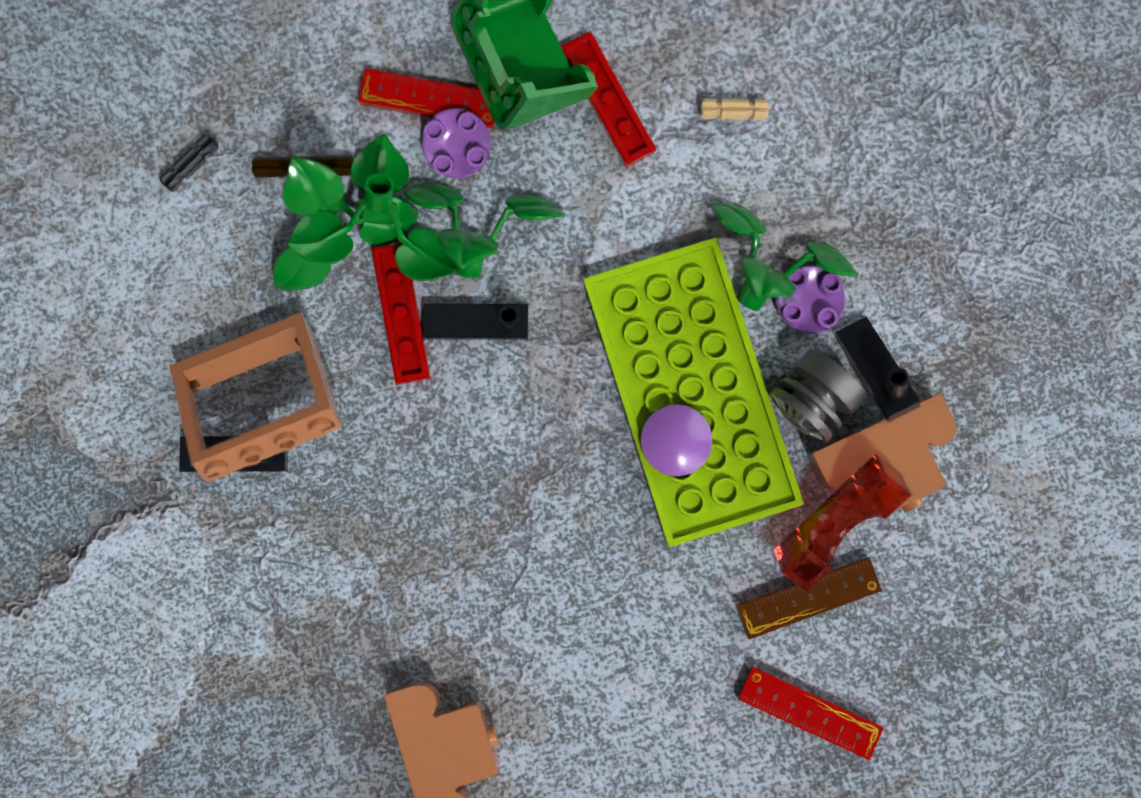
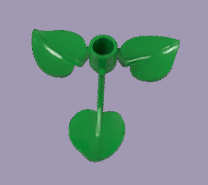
M385 134L366 145L352 163L351 180L358 189L364 190V197L359 200L358 207L348 224L343 227L341 219L334 213L322 210L317 211L312 215L304 216L297 223L291 238L288 240L290 250L304 260L317 264L337 263L345 259L353 250V241L347 233L353 229L363 210L367 208L374 214H381L388 210L391 214L398 240L403 244L396 251L395 262L398 269L405 276L417 281H429L452 275L456 271V264L441 247L438 241V234L428 229L416 228L410 233L408 239L404 236L396 211L397 204L392 199L393 193L400 191L407 184L409 168L405 159L393 147Z
M292 156L282 189V199L286 208L295 214L304 216L312 215L321 210L337 215L339 209H342L351 218L354 211L346 204L345 199L342 198L344 195V184L338 174L318 162ZM393 195L392 201L397 204L396 211L403 234L405 235L415 224L418 218V211L411 207L404 199ZM367 208L363 210L362 216L356 222L361 224L359 236L363 241L373 245H385L398 240L391 214L388 210L381 214H374ZM287 246L275 261L273 281L275 286L281 290L309 289L319 285L327 278L331 270V264H317L304 260Z
M421 183L407 187L402 192L409 201L420 207L428 209L447 208L450 210L453 228L441 230L438 233V241L443 250L456 264L455 273L465 278H478L481 276L484 258L498 251L499 245L495 240L508 216L515 214L517 217L526 220L565 217V213L560 208L544 198L530 194L511 195L506 198L505 204L508 207L504 209L489 237L484 234L466 232L460 229L458 208L455 204L462 203L464 197L458 190L439 183Z
M709 203L707 207L712 209L714 215L726 227L737 233L749 235L752 240L749 257H743L740 262L743 277L746 279L736 295L738 302L751 310L759 311L767 298L793 295L796 288L788 277L806 261H815L821 269L833 274L854 278L859 275L847 258L839 251L827 244L814 241L807 243L806 249L808 252L800 257L784 273L772 269L755 258L760 239L759 234H765L766 232L765 225L755 214L743 207L730 203Z

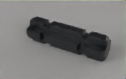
M203 134L196 141L197 145L194 148L192 146L188 148L172 164L174 168L171 171L167 169L160 176V182L169 191L175 192L183 184L181 181L184 178L187 180L206 162L204 158L207 155L211 157L219 149L217 142L208 134Z

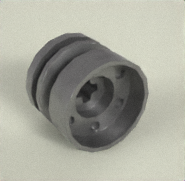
M810 348L793 367L802 382L799 383L794 379L785 377L781 384L786 391L776 387L769 397L779 408L781 414L793 426L825 444L833 436L828 427L838 430L842 426L834 409L846 415H851L867 396L859 383L841 366L826 355Z

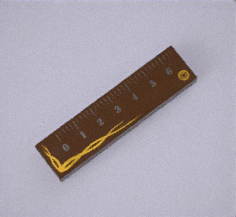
M866 557L735 606L749 640L881 592L882 589L871 559Z

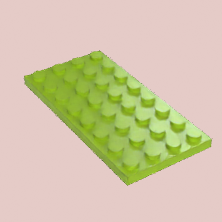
M717 237L584 278V286L668 548L804 505ZM669 405H684L693 408L705 418L712 433V448L705 463L696 471L683 476H671L656 470L645 458L641 447V434L646 421L654 412Z

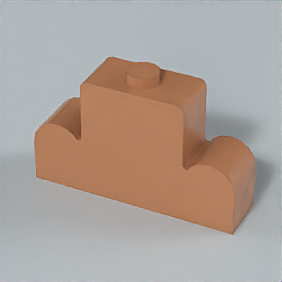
M942 393L921 401L919 408L895 420L887 422L885 418L807 456L820 483L827 490L842 492L850 490L859 482L874 514H889L901 507L904 512H907L924 504L922 497L945 486V480L928 447L932 448L949 443L956 434V423Z
M425 681L415 682L390 690L384 695L415 798H471L468 791L462 786L497 774L500 763L495 746L500 745L495 725H488L481 702L473 701L437 712L436 709L440 702L439 692L434 685Z

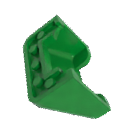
M458 0L453 9L451 22L454 34L496 126L501 130L519 127L588 99L598 88L595 76L588 66L577 64L570 68L546 16L553 0Z

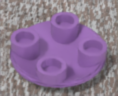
M458 108L447 109L436 114L426 124L422 136V150L426 161L437 174L455 179L465 178L478 172L486 163L491 150V138L485 123L474 113Z
M800 266L788 277L795 285L796 291L791 296L776 297L777 309L783 321L792 329L804 334H819L835 326L843 314L845 294L842 280L837 274L825 271L819 266Z
M684 405L665 406L654 412L646 421L641 434L642 452L651 466L659 472L671 476L687 475L699 469L709 457L712 448L711 429L705 418L693 408Z

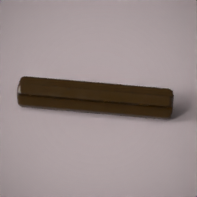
M350 155L297 156L318 162L333 170L338 176H350L351 166L354 158ZM255 157L252 159V173L257 178L287 177L292 157Z

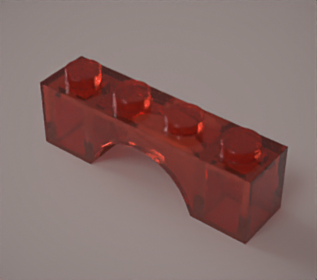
M875 453L774 549L781 573L806 592L811 589L833 568L835 553L840 543L856 525L872 517L886 520L912 496L902 474Z

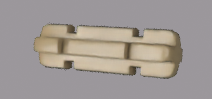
M704 98L701 102V117L704 119H715L716 116H720V119L748 120V117H753V120H765L769 114V103L766 99H754V102H750L749 99L721 98V102H717L716 98Z

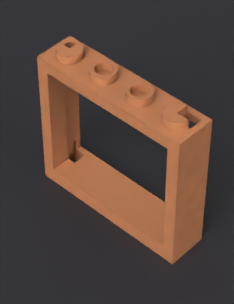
M301 312L170 365L191 464L206 483L220 477L223 478L234 471L249 465H255L273 455L289 451L300 444L342 428L314 333ZM301 349L317 404L206 449L193 393Z

